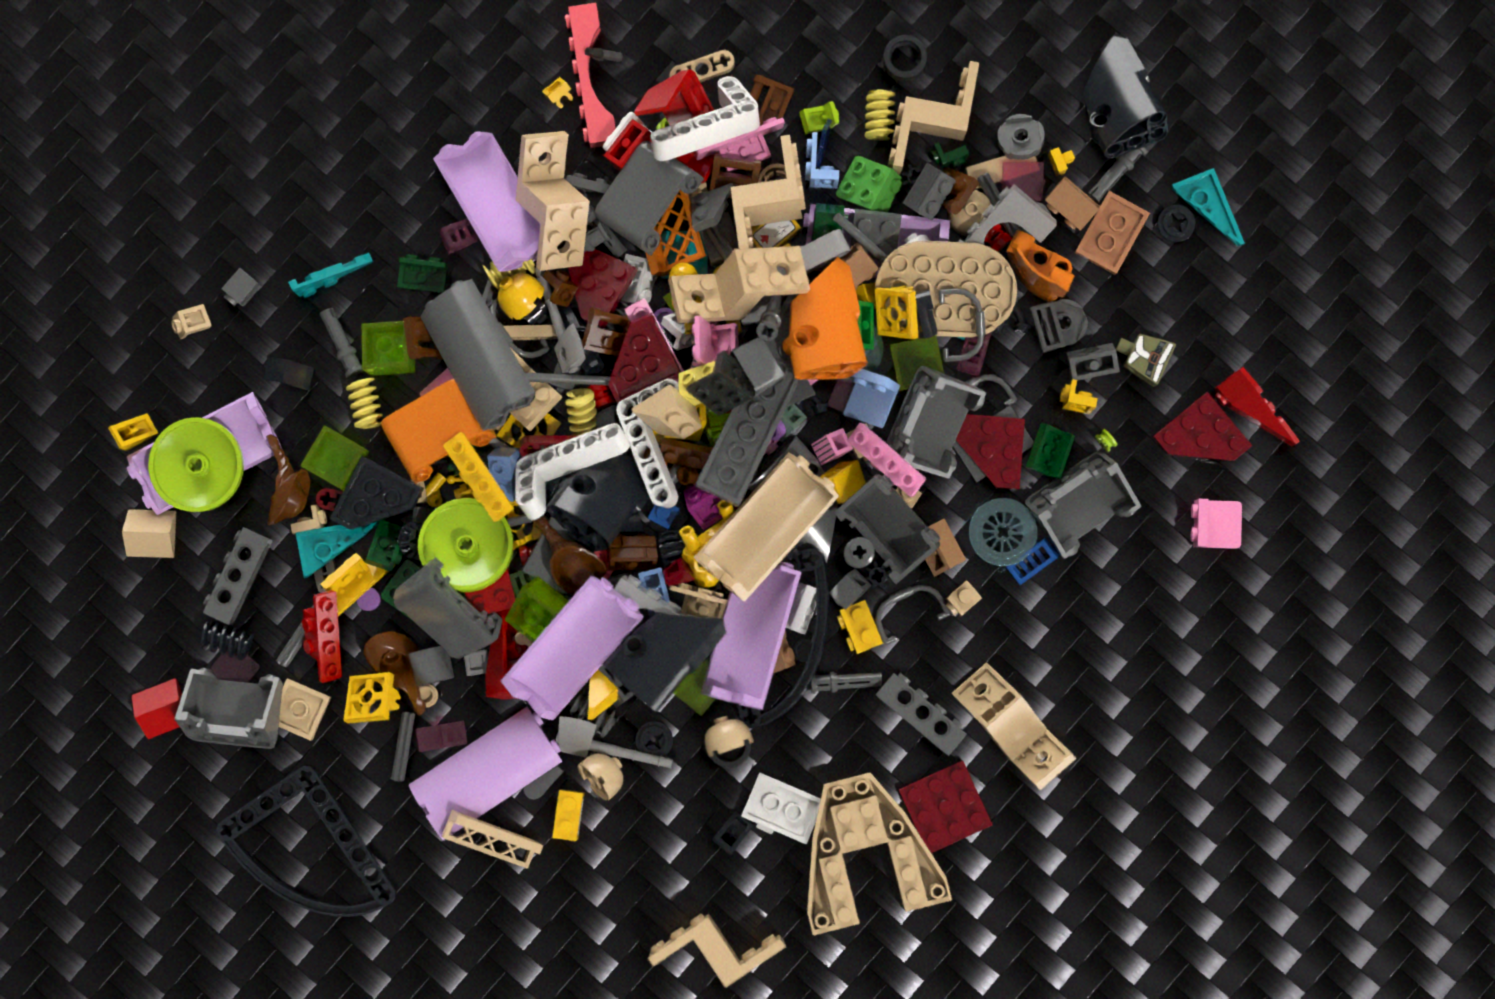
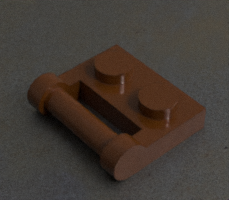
M756 74L753 80L754 86L750 93L754 100L757 102L763 87L769 88L759 112L760 126L764 125L763 122L770 118L776 117V119L784 117L794 89Z
M715 154L710 190L732 182L735 187L758 183L761 160L754 159L753 162L724 158L720 154ZM720 167L749 170L753 172L752 176L721 172Z
M944 167L942 171L956 180L948 194L955 197V199L943 200L941 207L947 209L949 213L956 215L961 211L980 182L972 176Z
M591 307L588 312V323L582 340L583 349L618 356L631 322L628 316L601 311L600 308ZM599 320L623 325L624 328L620 332L597 326Z
M420 317L403 318L408 356L411 359L437 357V359L443 360L435 343L434 348H422L418 345V342H434Z

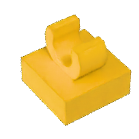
M560 77L542 91L545 97L559 108L563 107L560 103L562 96H566L570 101L573 99L572 95L568 92L571 88Z
M1059 147L1050 150L1048 153V158L1056 176L1064 174L1068 169L1066 164L1073 162L1075 159L1072 150L1061 154Z

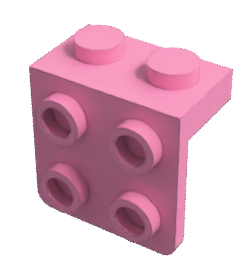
M695 316V323L692 325L695 346L692 348L694 359L700 365L716 361L717 354L722 351L730 355L732 349L739 347L737 324L712 326L703 317Z
M1194 500V504L1191 505V518H1194V528H1191L1190 534L1193 547L1239 548L1241 546L1242 504L1238 501Z

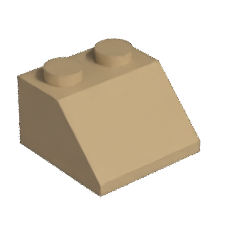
M671 384L632 408V412L661 435L684 439L702 428L696 406H693L681 396L679 391Z

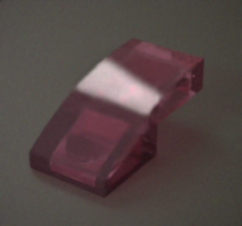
M464 721L415 729L419 752L467 744Z

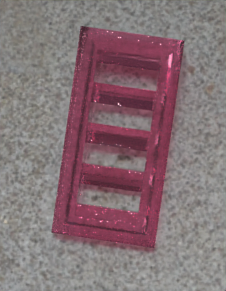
M468 218L443 227L440 231V236L448 253L462 249L480 240ZM468 225H470L473 230V236L470 235V232L467 228ZM462 229L465 239L461 238L458 230ZM451 233H453L456 240L454 243L450 237Z
M992 332L984 335L986 337L983 340V347L976 353L980 354V357L972 356L969 359H965L966 361H959L958 371L979 376ZM966 337L961 355L974 349L975 346L970 345L969 342L977 343L978 337Z

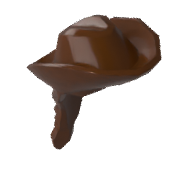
M269 434L266 438L277 460L279 469L276 477V491L271 497V508L267 520V525H273L286 518H293L303 511L307 503L311 480L307 470L301 469L294 472L292 465L289 463V458L284 455V451L279 445L278 438Z
M541 516L533 520L535 526L543 532V535L549 542L552 551V558L550 559L551 574L558 587L567 593H577L591 576L599 580L604 577L607 572L606 565L595 553L575 541L564 539L549 525L546 517Z
M393 631L375 635L366 642L363 651L368 664L375 673L391 672L394 674L393 687L405 691L413 704L414 711L418 715H422L426 710V704L421 698L419 686H416L408 655L419 651L417 646L406 635Z

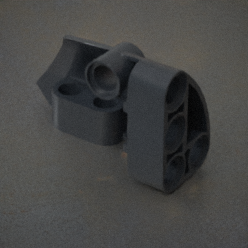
M1113 36L1098 59L1083 91L1091 136L1098 142L1107 158H1115L1159 142L1168 133L1167 114L1149 84V78L1143 64L1127 38Z
M615 456L580 469L571 477L560 481L558 491L548 503L546 509L577 543L592 552H597L610 547L630 517L642 509L650 496L633 456ZM658 469L653 472V480L659 477Z
M657 612L634 631H631L606 659L603 666L635 696L657 712L686 676L695 672L725 636L724 619ZM632 638H637L640 644L637 648L633 649L627 646L628 641Z

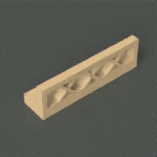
M454 810L451 811L441 836L444 839L527 869L534 853L540 854L543 847L536 840ZM454 823L463 826L464 834L457 837L450 835ZM480 832L485 835L486 841L478 845L474 844L471 835ZM502 840L506 842L508 848L501 852H496L492 843ZM519 847L528 850L524 861L516 859L513 850Z

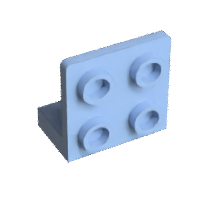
M813 132L812 139H807L806 157L811 158V162H806L805 180L810 181L809 187L837 189L839 170H834L832 166H821L820 169H816L817 132Z
M861 369L851 376L854 378L855 386L843 414L864 423L883 428L900 385L888 377Z

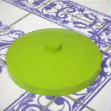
M205 418L179 420L163 430L155 440L149 455V476L156 492L171 506L188 512L213 510L228 501L240 485L244 471L242 449L235 436L226 427L215 421Z
M474 498L455 499L436 508L425 520L418 538V552L422 565L425 566L436 557L444 564L443 568H441L443 577L449 576L451 578L449 585L456 592H474L492 585L507 570L514 549L512 531L506 518L503 517L497 522L493 521L482 503H479Z

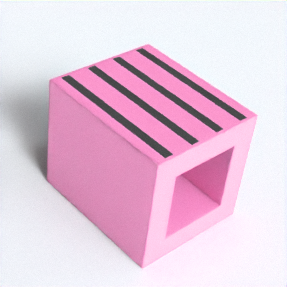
M843 428L827 434L811 444L821 465L838 459L853 450Z

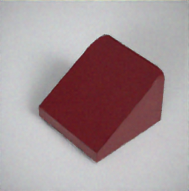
M681 557L663 570L668 586L695 580L690 566Z

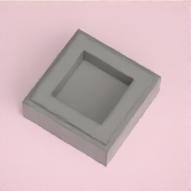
M488 649L475 651L464 656L467 676L486 674L489 657Z

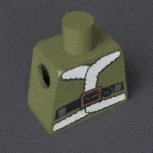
M1139 334L1134 343L1121 338L1116 351L1127 355L1123 365L1125 368L1155 387L1162 377L1176 344Z

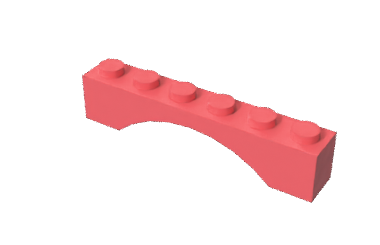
M596 3L568 7L569 14L565 15L567 29L572 28L573 37H569L570 50L576 53V60H572L574 74L579 73L580 82L576 83L577 95L583 98V105H579L581 119H586L587 128H583L585 142L589 141L590 147L594 148L604 145L608 136L616 129L614 116L597 99L589 79L590 56L585 55V49L593 48L594 42L601 31Z

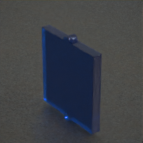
M827 119L822 130L816 167H820L825 157L832 124L830 119Z

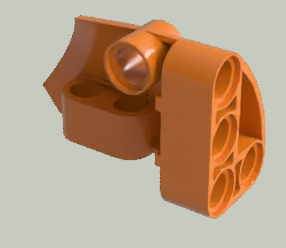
M1016 230L1006 252L1010 264L1021 283L1035 296L1044 301H1055L1059 296L1063 298L1074 278V275L1071 274V262L1065 257L1034 243L1035 238L1033 236ZM1042 254L1045 257V263L1042 265L1035 263L1034 255ZM1063 264L1066 267V271L1056 267L1055 265Z
M837 257L809 284L810 290L808 293L799 294L790 302L789 336L783 340L782 347L785 353L791 356L790 360L795 379H845L853 376L867 365L857 322L860 308L850 266Z

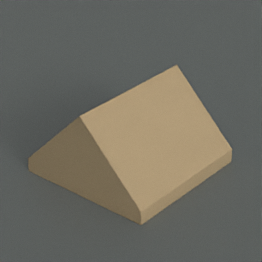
M128 510L122 530L126 556L174 558L176 511H165L157 515L154 510Z

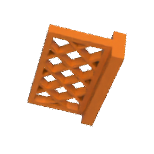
M680 190V194L679 192L663 214L661 221H658L654 227V230L660 235L663 228L672 231L668 242H663L660 236V243L652 256L645 252L652 275L666 276L676 264L682 262L691 263L706 256L699 231L695 232L692 227V208L689 196ZM677 197L682 199L683 202L680 213L672 209ZM670 212L678 216L674 228L666 225ZM683 219L687 220L690 226L686 235L678 231ZM677 234L685 238L680 250L672 246ZM690 241L695 243L697 253L691 256L685 253ZM671 249L677 252L678 255L675 262L669 265L667 256Z

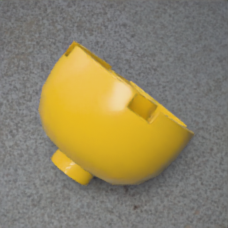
M513 274L506 276L500 282L497 299L500 308L509 318L513 320L514 317L516 320H519L536 307L533 302L537 297L541 300L544 286L529 274Z

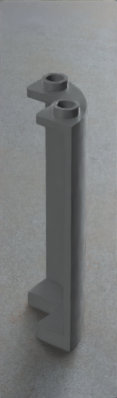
M472 279L464 282L462 280L456 281L451 285V288L434 300L426 303L425 310L420 318L482 431L504 425L509 412L530 406L536 392Z

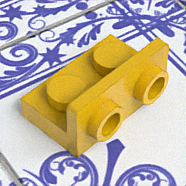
M1072 379L1069 384H1065V387L1062 388L1060 402H1063L1062 409L1090 415L1096 408L1098 398L1092 397L1093 394L1079 391L1078 394H1075L1077 380Z
M866 600L851 605L846 610H839L840 615L837 616L841 629H847L849 637L846 638L850 651L855 650L856 654L883 644Z

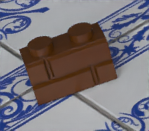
M640 533L636 536L618 534L610 547L606 549L609 571L656 569L658 556L655 536H649L645 533Z

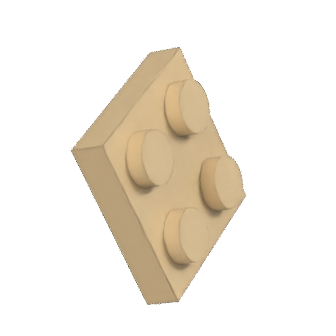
M287 678L282 689L279 727L312 741L331 697Z

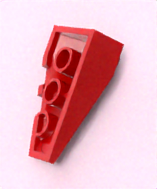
M1244 367L1234 372L1214 389L1216 392L1215 398L1221 405H1227L1231 410L1290 446L1300 442L1285 420L1280 416H1275L1274 405L1272 402L1261 397L1260 393L1263 390Z
M517 602V606L514 608L496 612L503 620L497 640L490 645L485 674L486 697L504 700L518 699L509 693L501 680L529 649L527 645H520L515 641V635L520 630L523 622H525L519 602Z

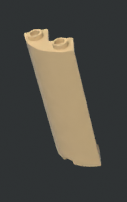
M788 452L694 557L714 578L716 577L729 591L744 602L839 497L833 489L835 485L826 477L821 479L808 468L810 463L801 455L796 457Z

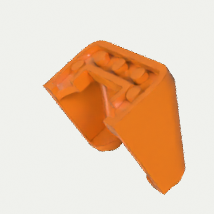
M454 379L448 380L388 415L381 422V426L409 476L416 483L423 482L430 477L433 472L431 464L448 455L443 445L458 433H464L469 442L478 447L486 446L492 439L497 437L493 428L482 431Z

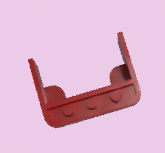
M689 69L680 71L647 90L634 113L636 116L662 111L669 125H673L714 111V108L696 73ZM696 151L676 157L677 160L704 177L701 183L707 181L713 170L715 154L697 160L695 157Z

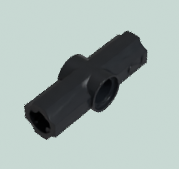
M568 307L563 309L560 315L565 329L574 323L580 339H583L586 327L577 308ZM584 349L585 360L581 366L585 375L599 373L604 368V363L599 353Z

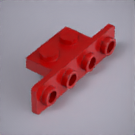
M334 590L314 595V609L307 608L303 610L304 619H302V627L305 633L303 647L308 655L317 660L318 676L321 683L342 677L337 594Z

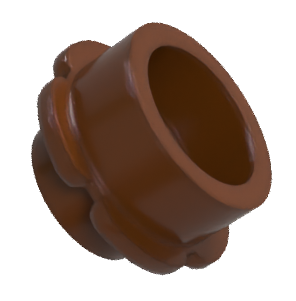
M679 467L677 471L679 482L688 486L696 484L699 475L697 468Z

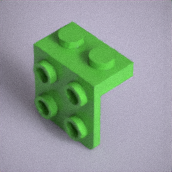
M856 156L836 191V196L866 210L888 212L893 199L901 189L904 179L890 167Z

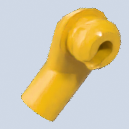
M439 472L436 473L425 487L427 503L431 507H439L442 504L440 487L447 479Z

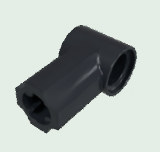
M930 290L916 292L918 339H926L938 335L932 311L934 308Z

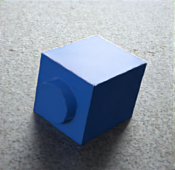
M655 504L648 516V520L670 530L680 509L676 506L664 508Z

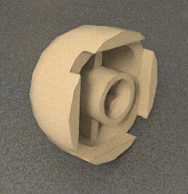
M974 190L958 214L954 215L947 211L950 227L957 234L967 237L969 235L967 233L968 229L975 222L979 224L984 218L982 214L991 205L989 198L984 193Z
M728 716L714 720L715 725L710 727L705 734V747L709 757L713 756L712 751L715 750L720 754L745 745L743 740L748 739L749 743L754 742L748 726L738 719L729 720Z
M592 754L577 766L581 777L584 780H589L592 784L589 787L603 800L611 799L623 784V773L620 769L622 764L614 756L610 758L606 754Z

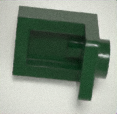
M939 142L933 144L931 155L935 164L939 163L942 169L949 165L957 167L965 163L969 152L966 145L944 154Z

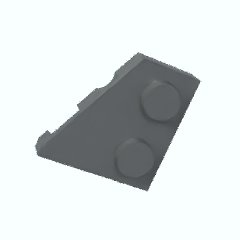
M733 182L691 197L692 227L695 232L719 223L722 213L726 211L729 205L727 199L731 195L730 187H735Z

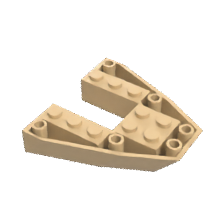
M871 773L824 784L813 834L807 913L813 935L859 924L842 854L886 842L888 844L905 912L952 900L945 874L905 812Z

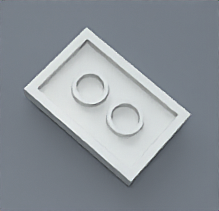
M759 773L741 816L807 844L817 820L821 798Z

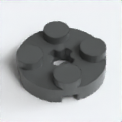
M1026 114L1010 116L998 130V145L1008 159L1025 160L1037 156L1044 145L1045 133L1042 124L1039 121L1037 123L1032 119V116ZM1019 133H1023L1025 137L1027 136L1023 141L1016 139Z
M1062 299L1053 302L1058 319L1062 320L1063 317L1068 318L1067 322L1070 323L1069 327L1061 329L1066 346L1074 345L1084 336L1087 330V317L1082 307L1075 301ZM1048 307L1045 308L1055 344H1057L1059 341ZM1041 316L1040 325L1044 337L1048 340L1043 319Z

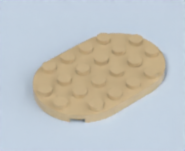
M915 241L907 243L895 249L886 257L878 271L875 289L897 286H913V291L915 292L929 289L938 333L935 336H978L976 334L975 320L976 307L972 300L964 295L950 294L944 295L945 303L940 304L938 295L940 289L958 288L966 289L973 293L980 301L982 311L985 312L986 334L994 331L995 328L1009 317L1017 297L1016 278L1008 261L993 248L979 243ZM890 297L886 302L885 309L890 305ZM898 297V305L902 311H907L906 303ZM892 308L891 316L894 320H897L898 312L895 308ZM902 319L899 322L900 327L908 325L907 319Z

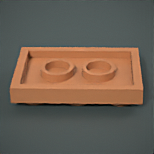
M1109 191L1075 253L1116 275L1150 213Z

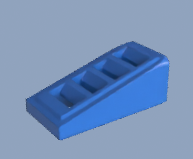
M1044 538L1006 567L1019 585H1022L1056 560L1059 555L1049 541ZM1041 546L1044 548V550L1047 552L1050 558L1046 559V557L1039 549ZM1033 552H1035L1042 564L1039 565L1031 555ZM1025 558L1028 559V561L1034 567V570H1030V568L1024 562ZM1018 563L1027 574L1024 577L1016 567Z

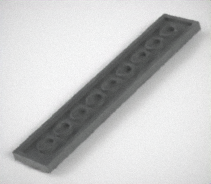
M799 294L788 295L780 312L781 324L778 327L777 337L771 341H766L767 346L784 372L782 381L753 397V399L732 409L695 487L739 507L800 381L794 377L790 360L791 356L787 355L782 347L783 340L789 336L790 302Z

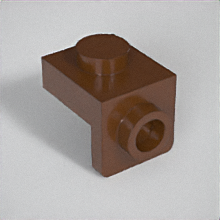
M559 269L556 272L546 270L543 278L555 288L549 299L550 302L568 307L578 286L569 279V274Z

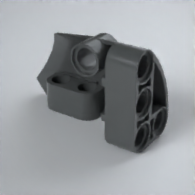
M792 435L779 445L774 452L761 460L748 489L753 492L788 452L796 457L801 455L810 464H815L816 468L812 472L816 476L820 477L825 472L818 458L808 450L796 435ZM837 500L799 540V542H804L798 548L800 551L818 549L824 554L826 563L835 526L836 515L834 512L838 507ZM811 553V557L807 559L811 563H816L819 560V556Z

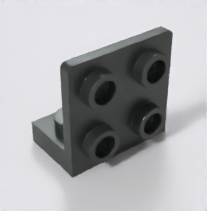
M725 351L717 354L712 373L687 386V392L718 416L753 399L755 389L741 364Z

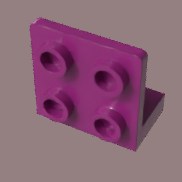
M696 484L687 485L683 490L687 509L701 528L705 530L722 518L717 504L722 499L695 487Z

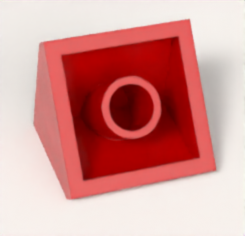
M177 678L132 695L134 718L147 739L180 727L175 721L182 697V691Z

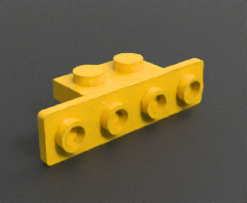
M458 433L443 445L459 469L461 479L470 485L473 490L472 495L479 503H482L493 521H499L514 509L464 433Z
M355 553L335 572L330 574L321 583V586L326 592L330 590L336 592L339 616L389 571L365 563Z

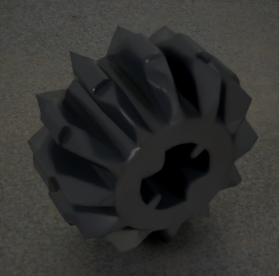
M679 529L666 530L658 535L659 549L666 568L678 558H682L685 544L679 534Z

